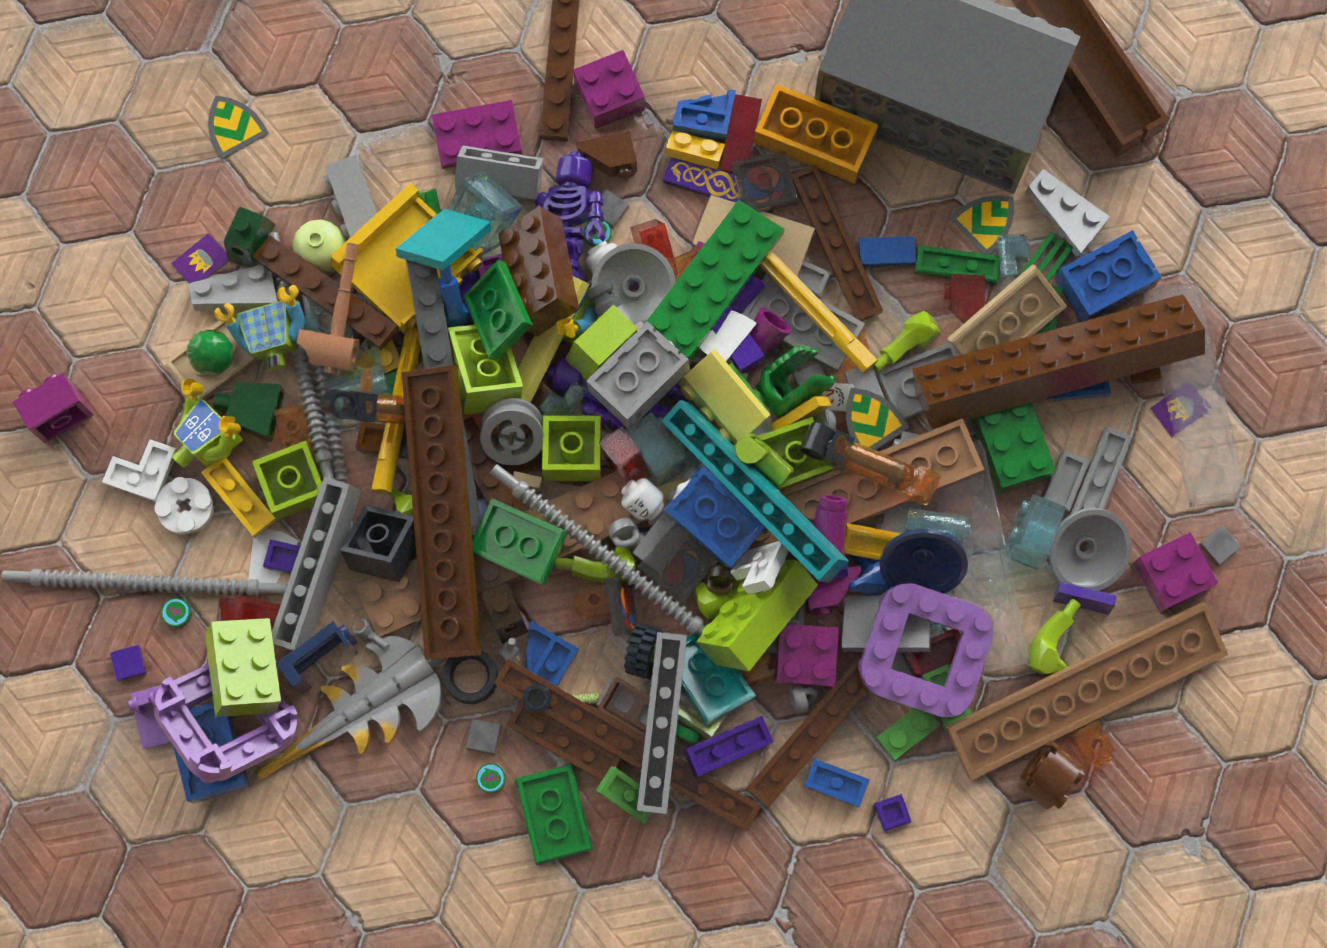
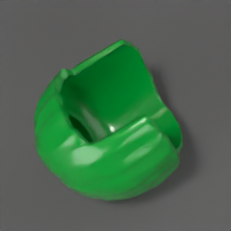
M216 330L199 331L189 340L187 358L196 372L215 376L223 373L230 367L233 362L234 348L229 338L222 332Z

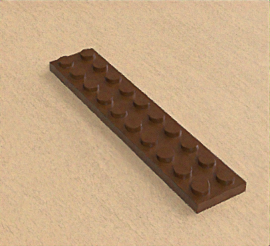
M448 365L402 372L425 660L482 655L458 366Z

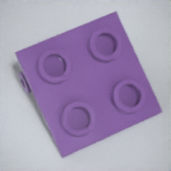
M161 685L130 694L129 707L131 712L134 711L143 750L170 742L154 714L155 697Z

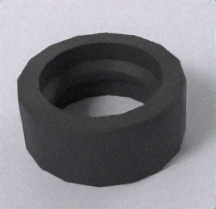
M482 651V655L448 658L443 667L442 679L446 690L455 700L463 704H478L487 700L494 693L497 687L494 682L499 673L492 658ZM468 659L481 662L486 667L488 673L484 687L474 693L461 691L454 682L456 667L462 661Z

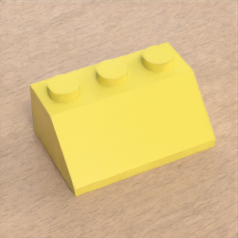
M716 349L702 359L679 382L680 390L685 398L689 401L693 400L699 407V411L733 445L737 444L743 434L753 433L770 416L769 412Z

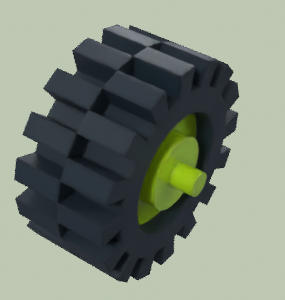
M642 623L636 625L626 649V662L624 664L626 674L645 679L651 678L653 675L657 632L664 633L661 628Z

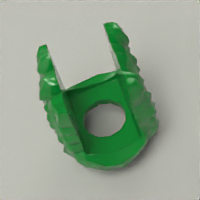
M797 345L763 369L760 381L756 385V390L761 393L765 400V406L769 408L776 418L786 415L813 397L821 396L824 391L834 385L836 380L834 376H820V374L811 376L794 390L790 385L789 375L819 354L818 349Z

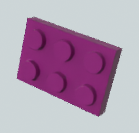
M512 100L432 114L442 169L457 165V156L462 146L522 154Z

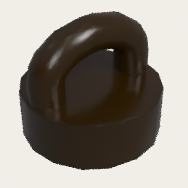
M724 566L710 568L706 583L708 591L719 596L732 593L736 582L735 577L730 573L732 569Z

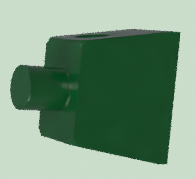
M239 207L224 238L228 260L246 268L257 266L258 262L252 256L267 240L268 234L272 233L275 223L264 215Z
M237 382L234 385L232 395L216 394L214 409L227 411L226 416L235 417L236 421L234 423L240 425L241 431L272 442L285 391L280 384Z

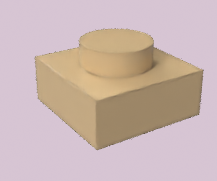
M514 471V478L518 481H525L529 484L530 490L535 489V493L541 494L544 484L542 477Z

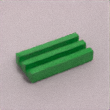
M1050 232L1020 275L1037 262L1051 242L1054 244V247L1038 267L1041 273L1059 248L1064 252L1045 278L1049 282L1073 247L1070 244H1065L1063 239L1056 238L1055 234Z

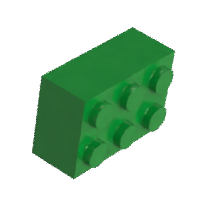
M1032 402L971 419L997 495L1049 480L1055 474L1056 469Z

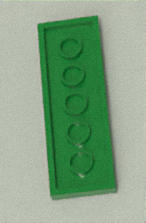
M738 200L646 322H649L655 328V331L657 330L668 341L672 342L679 352L690 360L784 235L785 229Z

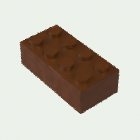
M538 206L498 233L503 262L508 267L533 324L527 330L528 332L539 336L556 325L558 320L568 318L580 310L562 219Z

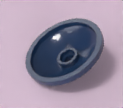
M916 529L896 536L884 547L880 556L881 575L891 588L896 585L911 583L945 594L962 582L968 569V557L963 545L953 536L933 529Z

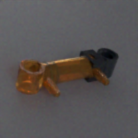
M363 369L360 391L350 390L348 392L331 389L321 399L323 412L333 418L406 424L404 396L372 393L371 369ZM341 397L344 403L343 408L340 411H336L335 401Z
M817 422L810 424L799 447L803 454L812 459L825 461V464L843 472L845 469L902 492L908 499L923 505L930 503L941 479L936 472L926 467L912 466L857 443L855 437L838 430L835 432L830 427Z

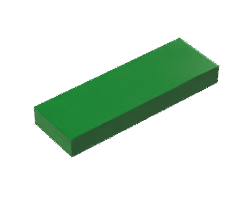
M918 245L914 274L997 285L1001 256Z

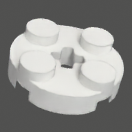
M177 477L172 482L166 484L160 491L155 504V512L162 525L172 533L178 535L196 533L203 530L213 517L212 495L201 482L192 478ZM191 500L189 502V505L192 507L189 512L184 510L182 513H179V503Z

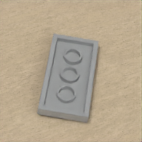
M766 273L762 280L766 287L747 306L742 315L754 321L760 308L773 311L785 320L791 328V333L781 343L790 348L803 345L812 349H818L819 354L813 357L812 360L838 373L847 356ZM819 299L858 339L865 327V323Z

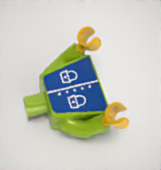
M184 379L181 383V390L187 397L185 398L181 421L174 431V435L183 446L172 458L183 468L195 457L205 466H210L213 462L228 458L231 450L244 440L239 435L241 427L239 424L234 423L236 421L235 417H221L205 400L197 397V395H201L204 391L201 383H196L194 379Z

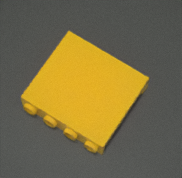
M412 183L407 185L331 255V266L342 275L343 258H345L347 242L358 244L357 261H355L351 285L387 319L395 323L403 334L409 328L415 329L417 324L406 260L397 257L396 248L437 215L418 197L419 190ZM471 247L450 265L452 275L458 280L459 286L463 282L462 278L467 273L473 274L482 265L483 249L481 247L477 250ZM437 269L438 278L440 279V270Z

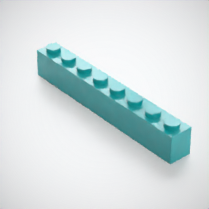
M680 400L664 417L662 422L818 581L830 582L849 562L752 463H745L738 458L735 450L736 447L693 404Z

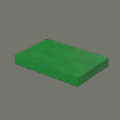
M498 260L463 296L487 355L491 360L497 361L533 325L508 267L503 261Z
M491 498L472 540L473 553L545 586L568 532Z
M572 764L515 778L536 865L593 850Z

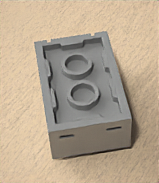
M646 322L586 381L588 390L630 430L690 371L689 359L680 353L672 342L668 341L657 330L655 331V328L649 322Z

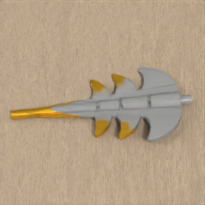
M397 636L380 637L390 644L388 650H384L374 641H369L366 643V647L378 655L382 664V672L377 674L372 669L363 665L352 664L343 666L341 670L352 678L356 693L351 696L339 687L322 686L321 691L331 700L334 711L280 755L255 770L257 777L263 780L291 761L348 732L354 738L358 752L364 755L369 747L371 738L368 722L372 720L380 724L385 735V742L391 744L400 728L399 707L402 705H406L411 709L417 722L418 731H423L432 723L441 707L442 687L433 668L444 662V658L425 660V655L418 646L407 639Z

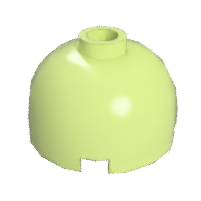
M321 219L312 220L297 230L292 241V249L294 253L329 276L337 272L331 266V255L346 240L341 229L332 222Z

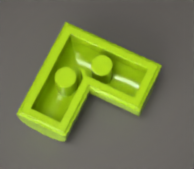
M754 433L743 434L738 440L735 449L738 458L745 463H752L776 486L781 487L795 472L792 466Z

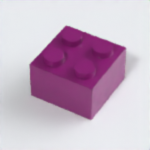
M624 50L573 69L574 83L595 129L645 110V96Z
M63 372L47 377L42 385L35 389L31 388L23 391L18 396V399L12 401L28 430L44 444L94 415L78 387Z
M1191 532L1140 556L1133 562L1159 613L1202 594L1218 584Z
M787 624L778 635L775 682L835 686L839 627Z

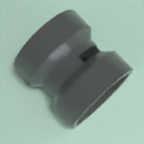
M610 279L585 292L588 299L595 302L594 311L598 317L602 316L612 305L617 308L623 304L620 298L612 293L614 286Z

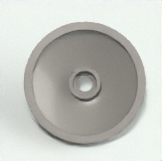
M632 243L618 246L601 258L594 270L591 287L593 288L610 279L614 286L612 293L618 296L623 303L617 309L633 324L641 321L645 324L676 283L670 263L660 252L643 244ZM632 281H636L639 284V289L636 292H632L628 288L629 283Z
M1087 508L1071 514L1060 523L1050 541L1049 563L1054 575L1063 583L1096 591L1105 589L1123 574L1129 563L1132 550L1130 533L1119 517L1104 509ZM1085 541V546L1079 549L1081 542Z

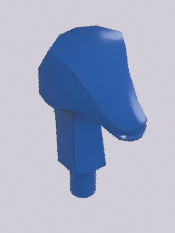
M448 266L444 271L440 270L441 278L439 279L447 330L450 327L468 326L472 321L467 304L461 301L458 280L452 275L451 266Z
M850 555L858 566L861 567V577L848 585L851 592L858 591L867 595H883L891 588L881 575L880 560Z

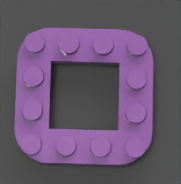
M907 583L890 588L878 601L879 607L862 658L858 662V670L863 684L874 695L936 716L952 717L962 714L973 700L992 642L993 626L991 617L975 604L920 585ZM909 614L962 632L944 687L891 669Z
M209 664L175 680L171 676L166 678L157 691L154 714L158 724L189 770L204 783L211 784L215 781L228 779L285 750L294 741L297 711L294 705L289 707L280 694L281 702L274 713L256 714L263 726L220 747L216 743L212 745L188 710V708L213 696Z

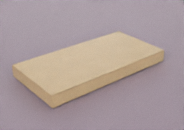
M713 195L710 196L692 243L694 248H696L698 241L707 242L736 204L735 202ZM754 209L785 229L784 235L772 251L798 277L815 233V228Z
M1031 265L950 335L947 340L960 355L1029 337L1041 330L1062 312L1067 305L1035 265Z
M245 307L234 308V319L237 318L238 313L248 310H245ZM217 321L206 329L224 333L233 345V362L223 373L214 376L196 372L187 358L188 344L164 361L180 383L184 379H194L196 383L203 385V393L197 395L199 399L206 400L259 360V358L248 354L234 340L226 327L227 322Z

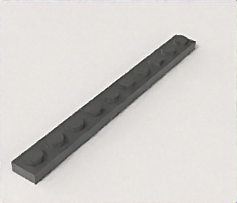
M406 260L424 369L454 365L437 269ZM462 415L472 536H475L481 522Z

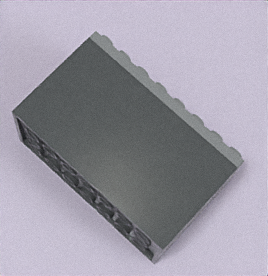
M849 0L818 70L814 99L878 124L875 137L877 140L1015 194L1080 36L1068 28H1058L1050 25L1042 18L1022 14L1017 8L1004 7L997 4L994 0Z

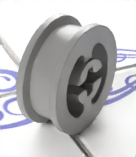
M506 398L496 401L487 408L481 421L480 440L485 453L490 458L505 465H520L538 455L543 446V417L533 404L519 398ZM501 422L500 434L498 439L494 435L492 430L498 423ZM526 424L532 430V434L523 441L525 439Z

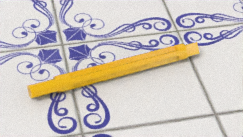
M771 251L760 267L863 374L874 367L878 359Z
M417 327L413 330L409 328L405 332L390 403L404 404L402 372L417 369L421 351ZM390 414L387 416L371 489L376 493H391L406 422L405 416Z

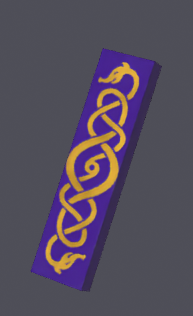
M671 157L663 178V183L706 197L713 195L735 203L740 200L749 207L768 213L771 206L755 204L746 197L742 189L743 177Z

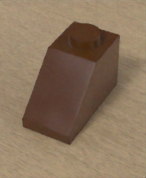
M630 131L576 142L577 152L583 153L586 156L585 158L591 161L593 167L610 177L625 178L632 175L633 172H637V160Z

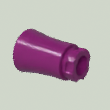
M760 308L754 319L757 324L749 334L762 350L765 358H767L774 348L791 333V328L785 320L773 311ZM758 365L754 366L753 368L749 369L748 371H753V372H754V371L756 370V368L758 367Z
M820 495L813 525L845 557L844 541L848 515V499L836 495Z

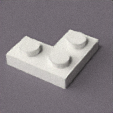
M150 439L139 465L113 456L102 483L156 502L174 463L172 456L178 450Z
M780 541L746 550L736 561L730 573L736 580L746 578L742 587L749 595L760 591H768L775 584V579L780 568L785 563L789 550Z

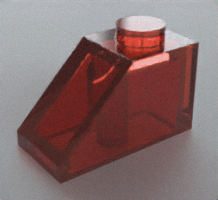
M653 219L630 227L634 243L652 247L660 252L670 263L675 277H678L665 223Z
M952 274L949 283H944V299H948V309L963 324L985 306L986 275Z
M623 427L609 432L599 442L605 459L624 486L630 480L636 482L641 478L647 479L651 476L641 450Z
M240 595L220 597L217 621L270 618L272 632L281 604Z

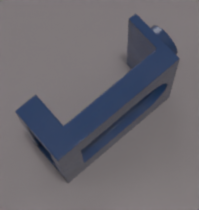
M333 621L276 664L290 684L301 694H304L312 687L301 672L342 642L356 655L358 651L354 645L358 642L344 624L338 627Z

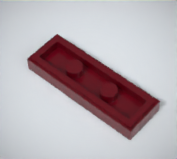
M735 94L720 167L721 171L744 177L747 173L762 99Z

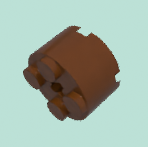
M1049 741L1045 744L1049 749L1045 753L1039 750L1028 763L1020 776L1025 781L1024 783H1018L1017 788L1045 809H1050L1053 806L1059 809L1069 797V794L1066 792L1072 784L1076 785L1082 780L1086 770L1082 768V762L1054 741Z

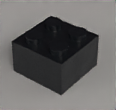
M364 505L340 549L348 569L400 582L416 552L413 516Z

